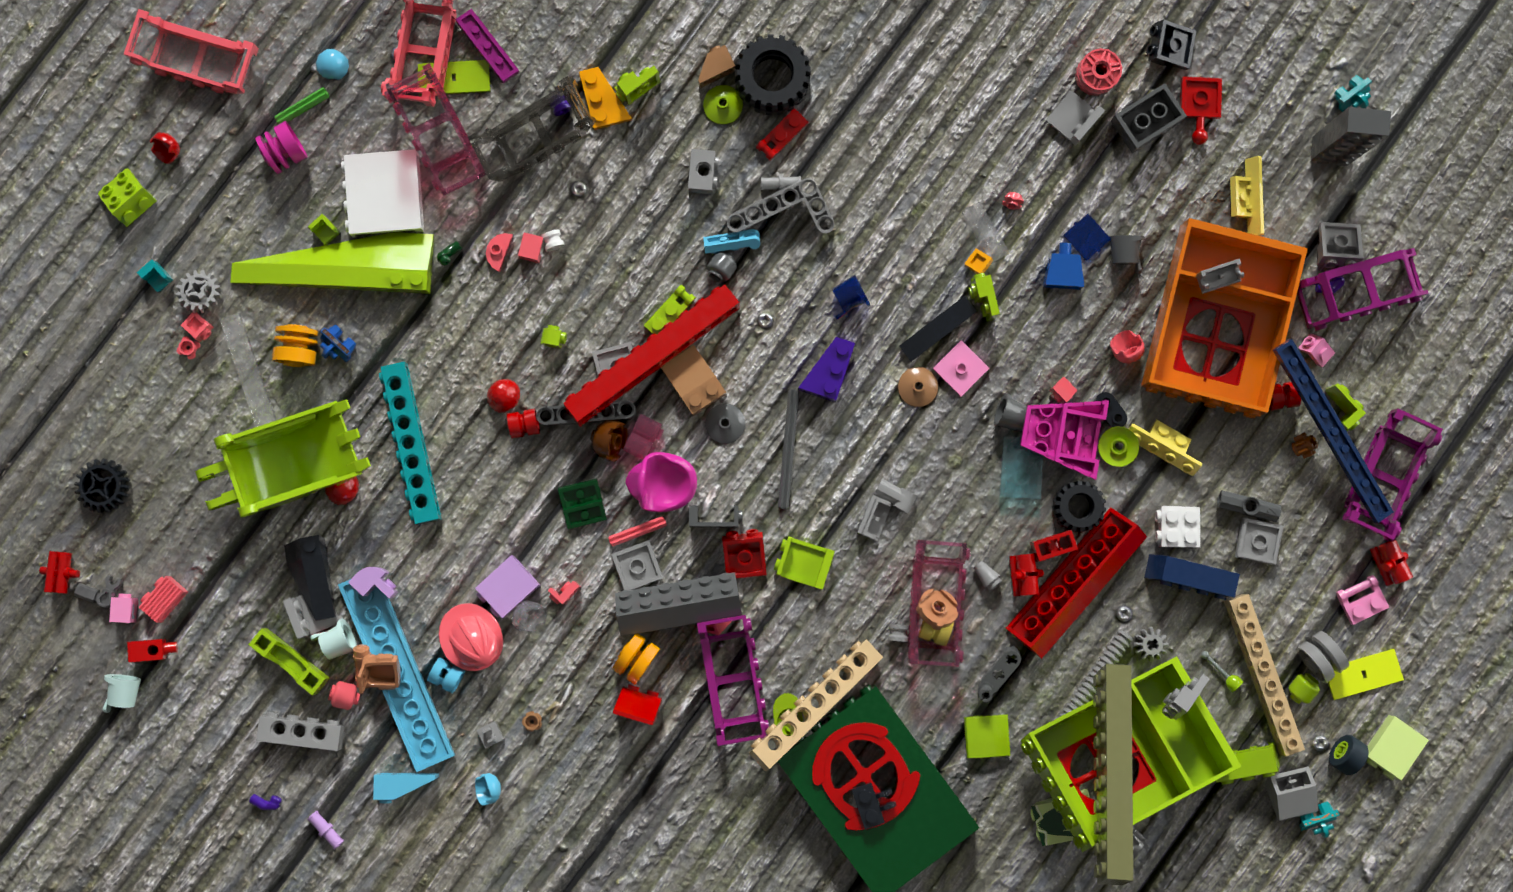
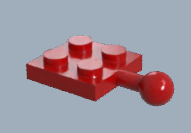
M1181 78L1180 106L1187 115L1186 118H1196V130L1192 134V141L1197 145H1202L1208 140V134L1204 130V119L1221 118L1222 78Z

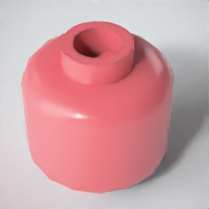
M339 681L336 685H332L328 700L331 701L333 707L350 710L353 704H358L360 694L357 693L356 685Z

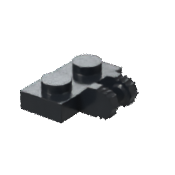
M871 782L852 788L865 829L885 823L881 811L897 806L895 801H890L880 806L877 799L890 796L892 794L891 789L875 793Z

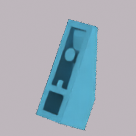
M439 773L374 774L373 800H379V803H392V800L437 779Z

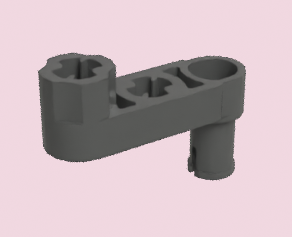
M1017 647L1004 648L1002 655L981 678L978 684V694L980 699L983 698V702H989L992 699V695L997 692L1019 666L1021 656ZM1014 654L1015 659L1011 658L1009 660L1008 655L1012 656ZM995 670H996V671L1003 670V671H1002V675H1004V676H1003V677L998 676V677L996 678L994 671H995Z

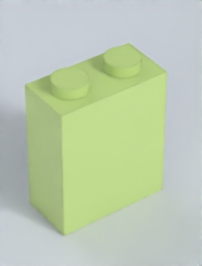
M1388 715L1368 744L1369 754L1366 763L1375 769L1377 766L1383 770L1382 774L1393 781L1395 778L1402 781L1429 740L1397 717Z

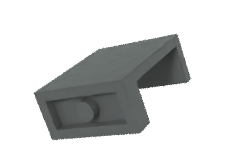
M689 506L690 528H739V523H743V510H739L738 506H734V522H698L699 507Z

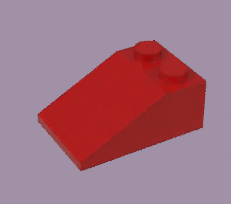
M628 684L627 687L623 686L613 714L653 725L662 701L659 693L652 690H647V693L639 691L640 687Z

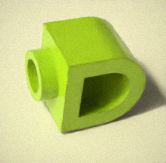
M548 325L547 328H543L540 344L546 347L561 349L562 344L566 343L567 333L559 330L560 327Z

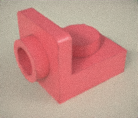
M568 581L560 589L562 591L561 594L555 589L550 588L548 590L551 593L549 597L556 604H566L581 586L576 581L571 583Z

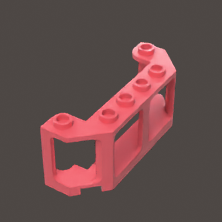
M403 0L405 2V10L401 12L402 26L397 33L399 42L398 47L394 50V68H391L390 78H386L382 82L381 93L390 101L396 98L422 102L426 106L434 107L436 96H441L443 93L456 23L455 19L457 17L456 10L452 7L453 0H442L441 6L415 3L414 0ZM415 13L443 16L437 48L409 44ZM408 53L435 56L431 82L427 84L426 88L402 85L403 70ZM398 91H406V92L420 93V94H422V96L419 97V96L398 94L397 92H398Z

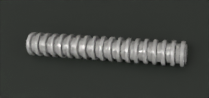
M1122 630L1117 631L1118 635L1114 636V641H1110L1111 645L1106 647L1107 651H1103L1104 655L1099 657V662L1096 661V666L1092 667L1093 671H1089V676L1085 677L1086 681L1081 683V688L1078 687V692L1074 693V698L1071 697V702L1066 704L1067 708L1063 709V714H1059L1060 717L1088 703L1090 699L1093 700V695L1096 694V687L1093 685L1094 675L1105 664L1119 662L1118 659L1123 657L1122 653L1126 652V647L1129 648V643L1134 641L1130 635Z

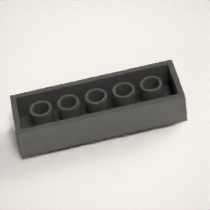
M1348 107L1312 137L1311 160L1317 161L1318 164L1336 162L1338 166H1348L1389 136L1391 111Z
M735 572L710 577L704 576L693 580H682L681 582L670 584L664 583L658 586L642 587L629 591L623 590L615 593L616 617L621 636L742 615Z

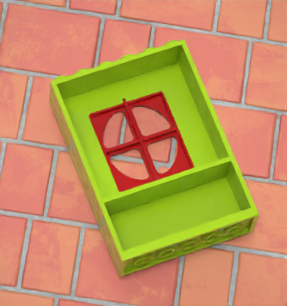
M1177 656L1131 680L1132 758L1137 760L1139 767L1137 779L1132 786L1133 825L1242 767L1200 695L1189 711L1177 720L1170 719L1162 713V709L1166 705L1163 701L1167 695L1176 688L1179 690L1188 681H1191ZM1093 700L1037 728L1021 740L1022 751L1026 756L1030 757L1032 769L1036 774L1040 775L1043 789L1050 793L1053 799V807L1056 811H1060L1065 828L1071 831L1074 836L1073 842L1077 849H1081L1082 853L1094 847V844L1097 843V835L1094 834V822L1097 821V813H1094L1095 800L1082 794L1079 787L1083 783L1097 777V770H1092L1079 778H1073L1070 773V765L1075 751L1082 744H1086L1093 757L1097 758V749H1094L1093 746L1094 737H1097V728L1093 726L1094 716H1096Z

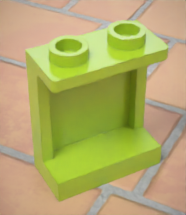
M788 536L787 540L783 539L780 551H783L781 559L777 558L773 569L777 571L776 575L823 590L835 551Z

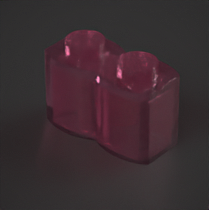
M640 414L623 451L643 460L645 456L655 451L656 448L652 446L655 440L659 441L664 432L661 429L663 425Z

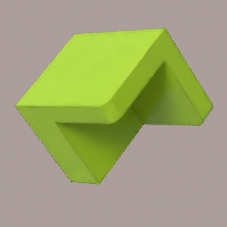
M323 214L308 226L324 245H328L341 233Z

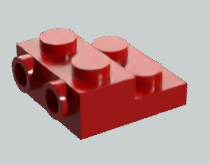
M749 529L746 531V534L730 531L726 533V536H722L726 573L735 572L736 578L767 575L762 532H758L757 529Z

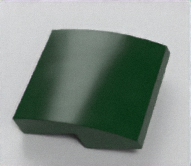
M597 478L558 488L568 529L607 520Z

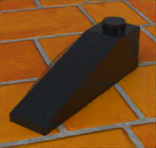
M320 535L299 538L284 545L287 567L315 621L335 618L336 612L325 538Z

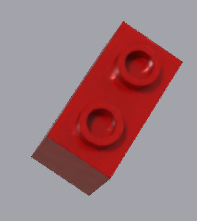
M1072 530L1029 542L1033 554L1035 553L1036 562L1078 549Z

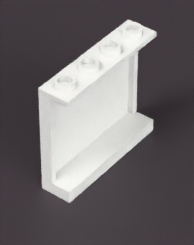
M416 149L344 155L341 169L342 173H345V181L342 182V186L347 198L344 201V210L348 214V220H345L346 232H349V235L355 238L356 235L411 230H415L416 233L424 232L420 160Z

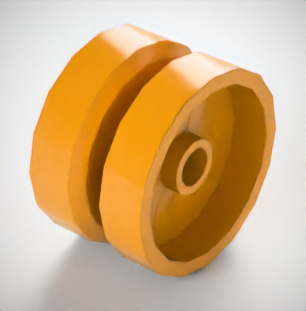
M639 633L635 634L630 642L626 643L612 667V670L619 675L623 674L629 666L632 667L627 674V680L634 685L637 684L661 649L655 644L650 643L644 651H641L646 638Z

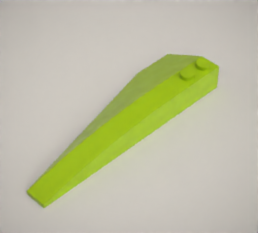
M392 232L234 262L231 268L230 283L430 294L434 234Z

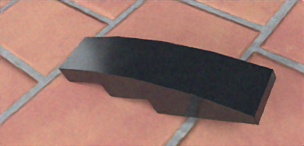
M965 295L899 347L912 362L978 312V310Z

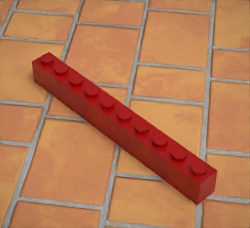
M724 284L722 287L718 286L713 289L710 296L698 300L694 304L695 307L689 311H683L673 323L668 322L664 325L661 332L652 334L647 338L646 343L634 347L630 351L631 354L625 358H619L609 370L605 369L600 372L597 379L585 383L581 388L582 390L576 394H570L563 404L578 426L581 427L740 309V302Z

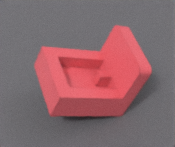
M192 312L180 325L199 342L206 340L214 328L197 312Z
M1062 377L1049 391L1056 402L1067 403L1077 392V389L1065 377Z

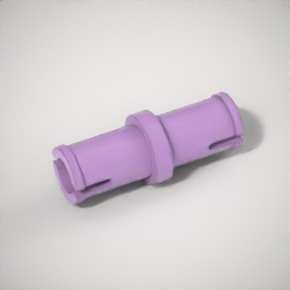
M318 811L309 816L307 820L317 829L318 835L324 837L334 850L344 842V839L333 829V825L331 823L328 824Z

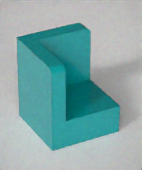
M152 259L136 272L156 292H161L173 281L161 265Z

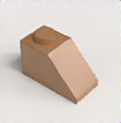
M719 45L715 46L707 53L698 79L700 88L735 72V64L725 45L722 47Z

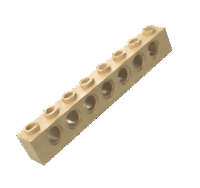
M1241 594L1235 598L1224 600L1279 755L1289 756L1305 750L1249 594Z
M867 639L862 643L857 641L850 648L852 652L848 656L844 654L837 660L838 666L834 670L828 669L822 675L824 679L820 683L816 681L808 689L810 693L806 697L802 695L794 702L796 707L791 712L789 709L786 710L779 717L781 721L777 725L773 723L765 731L767 735L762 740L759 737L750 745L753 749L749 752V755L764 771L769 770L883 658ZM854 657H856V658H858V659L860 660V662H861L860 667H858V666H856V665L854 664V662H853V658H854ZM840 671H843V672L846 673V675H847V679H846V680H842V679L840 678V676H839V672H840ZM826 684L832 687V694L826 692ZM812 698H814V699H816V700L818 701V703H819V707H818V708H815V707L812 706V704H811V699H812ZM798 712L804 715V722H800L797 719ZM783 726H787L790 729V736L783 734ZM769 740L775 742V750H771L768 747Z

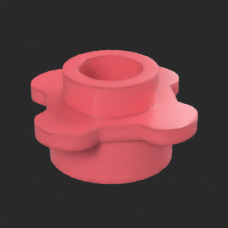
M1009 192L1004 197L1005 201L1002 202V205L1012 210L1021 209V204L1024 203V200L1019 193Z
M185 336L179 343L177 353L179 355H186L188 359H194L197 349L201 346L200 342L192 341L189 337Z

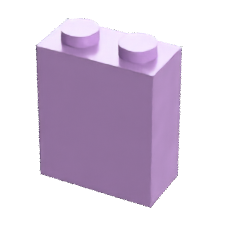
M511 555L475 589L478 591L476 594L483 603L487 601L492 606L490 611L497 618L499 616L505 618L531 595L540 584L517 558Z

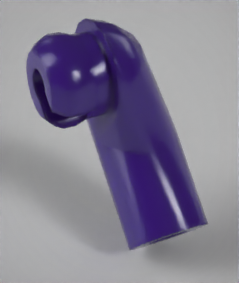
M1343 277L1330 281L1333 294L1344 286L1345 279ZM1316 285L1315 291L1322 293L1320 285Z

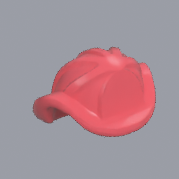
M472 603L460 604L450 609L440 622L439 642L446 658L455 666L466 671H479L488 668L499 658L503 649L502 631L495 617L485 608Z

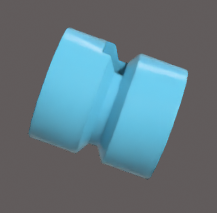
M439 657L433 665L427 681L436 686L441 684L442 689L453 694L460 684L465 670L455 665L451 667L450 662ZM444 671L448 672L445 678H442Z

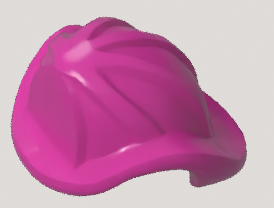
M653 452L645 456L641 463L630 470L626 478V485L630 494L638 500L642 509L650 512H670L684 507L692 500L697 489V475L693 466L682 457L665 452Z

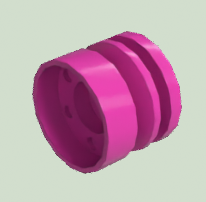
M286 121L274 127L276 137L273 138L268 131L264 132L267 142L260 135L255 138L265 162L277 174L282 172L280 162L285 169L289 168L287 158L290 157L296 164L308 158L302 144Z

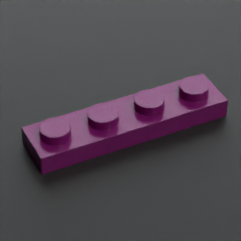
M472 8L455 19L458 26L503 84L519 73V69Z

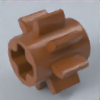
M1306 432L1294 437L1295 442L1292 443V449L1297 456L1302 455L1305 459L1316 453L1315 449L1318 448V444L1313 435L1307 436Z

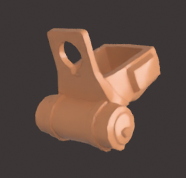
M364 644L353 648V660L356 671L355 681L359 688V694H363L364 690L370 687H378L379 690H393L400 686V663L397 655L382 653L374 655L371 654L369 646Z

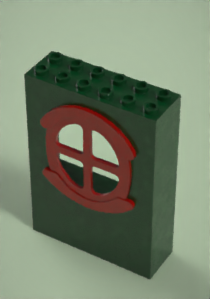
M867 684L859 690L861 693L855 699L851 696L843 702L844 707L840 710L833 709L826 715L828 719L822 723L819 720L811 728V731L804 735L777 762L872 892H895L980 827L874 684L872 686ZM854 740H867L881 746L885 750V754L869 767L864 768L848 745ZM838 751H842L856 769L857 775L837 789L833 786L831 779V762L834 755ZM892 761L895 764L898 777L896 791L891 798L882 797L878 798L880 805L895 801L897 806L881 811L885 823L865 829L858 808L845 802L843 795L860 782H871L874 792H880L871 779V774L887 762Z

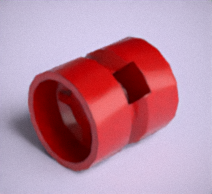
M1291 382L1283 383L1282 386L1279 383L1275 384L1269 410L1283 409L1284 406L1287 408L1300 407L1301 398Z
M535 408L524 410L522 414L519 412L507 414L508 428L512 439L523 437L524 433H527L529 436L540 434V426Z

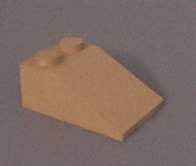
M694 345L661 367L692 416H695L726 395V391Z

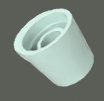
M343 618L338 620L337 626L310 636L311 641L318 639L323 654L329 660L353 652V648L357 646L354 634L349 624Z
M121 674L104 675V680L108 682L103 712L109 713L111 706L121 708L134 707L141 679Z

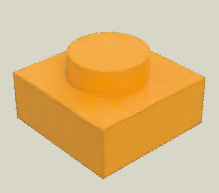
M976 248L964 264L971 271L980 274L985 273L993 259Z

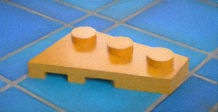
M599 67L579 71L594 130L632 121L631 116Z

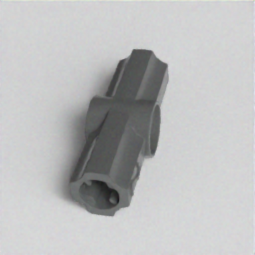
M1223 490L1218 495V508L1277 522L1281 514V505L1259 500L1255 497H1247ZM1247 501H1250L1253 505L1250 512L1245 508Z

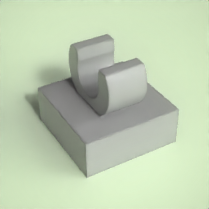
M496 721L476 730L485 749L505 739Z

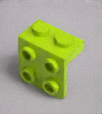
M128 168L120 172L98 193L109 211L126 227L157 202L155 197L140 184Z
M1337 383L1326 388L1325 392L1345 413L1340 419L1345 430L1352 431L1360 424L1358 420L1366 414L1363 410V405L1358 400H1354L1349 395L1350 391L1342 384Z

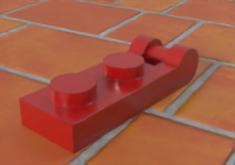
M794 108L756 145V148L759 151H763L766 154V158L771 161L809 121ZM770 142L775 145L773 149L768 146Z

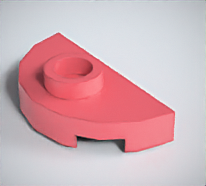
M503 233L496 235L487 245V261L498 272L501 271L513 234Z

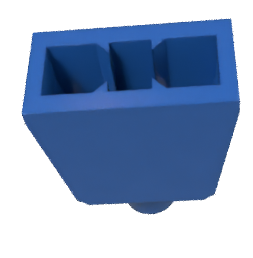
M1059 243V253H1052L1049 257L1043 288L1081 290L1084 287L1081 256L1071 254V243Z

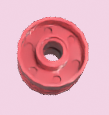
M1099 48L1092 50L1085 55L1076 68L1075 79L1077 85L1088 95L1099 96L1107 93L1121 78V61L1109 49ZM1096 70H1099L1101 75L1097 74Z

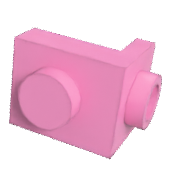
M1309 334L1298 347L1300 351L1307 353L1317 366L1322 368L1335 354L1323 337Z

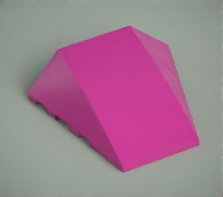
M1109 400L1027 405L1020 446L1096 480L1099 460L1095 459L1101 421L1106 420Z

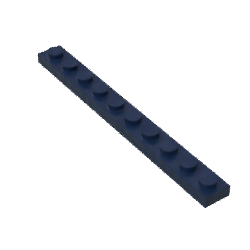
M1288 339L1273 349L1275 356L1373 522H1381L1394 511L1293 339Z

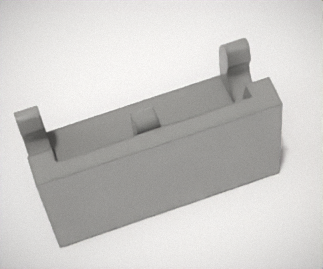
M1240 258L1197 273L1196 278L1202 294L1241 282L1244 272L1241 273L1239 266H1241Z
M872 495L857 533L878 541L891 509V502Z

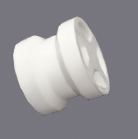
M552 230L541 235L546 244V252L558 250L565 246L564 241L560 239V230Z

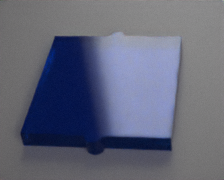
M1089 213L1079 222H1075L1074 226L1063 235L1086 261L1096 252L1099 253L1101 248L1110 241V237Z

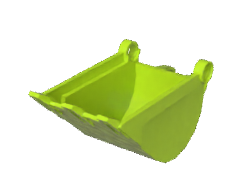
M348 399L340 402L334 401L234 435L228 433L214 438L215 446L217 449H221L224 460L195 471L198 482L229 474L234 489L222 493L220 497L205 501L208 511L239 502L240 507L237 509L240 518L260 511L288 504L335 484L339 486L361 475L371 465L368 457L357 460L352 443L361 436L358 428L347 431L342 414L350 409Z

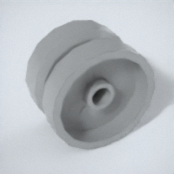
M1319 631L1311 637L1312 643L1305 641L1297 647V652L1307 668L1317 679L1325 684L1335 677L1334 671L1341 673L1349 667L1348 659L1343 651L1323 631Z

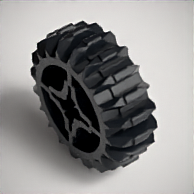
M103 458L101 462L95 459L93 464L91 462L86 463L87 469L80 468L83 474L76 475V478L80 479V481L75 482L74 485L79 486L75 494H81L77 500L80 502L84 501L83 507H89V510L93 512L97 510L98 513H103L105 510L109 513L112 508H119L118 503H125L122 497L129 496L128 493H125V490L131 489V486L126 485L130 478H124L128 472L126 470L121 471V464L116 465L115 461L110 460L108 462L107 459ZM106 469L113 476L104 478L98 471ZM92 479V485L89 488V482ZM102 482L105 483V486H103L105 487L104 489H100V486H102ZM116 484V490L113 493V486ZM101 494L107 501L98 502L92 496Z

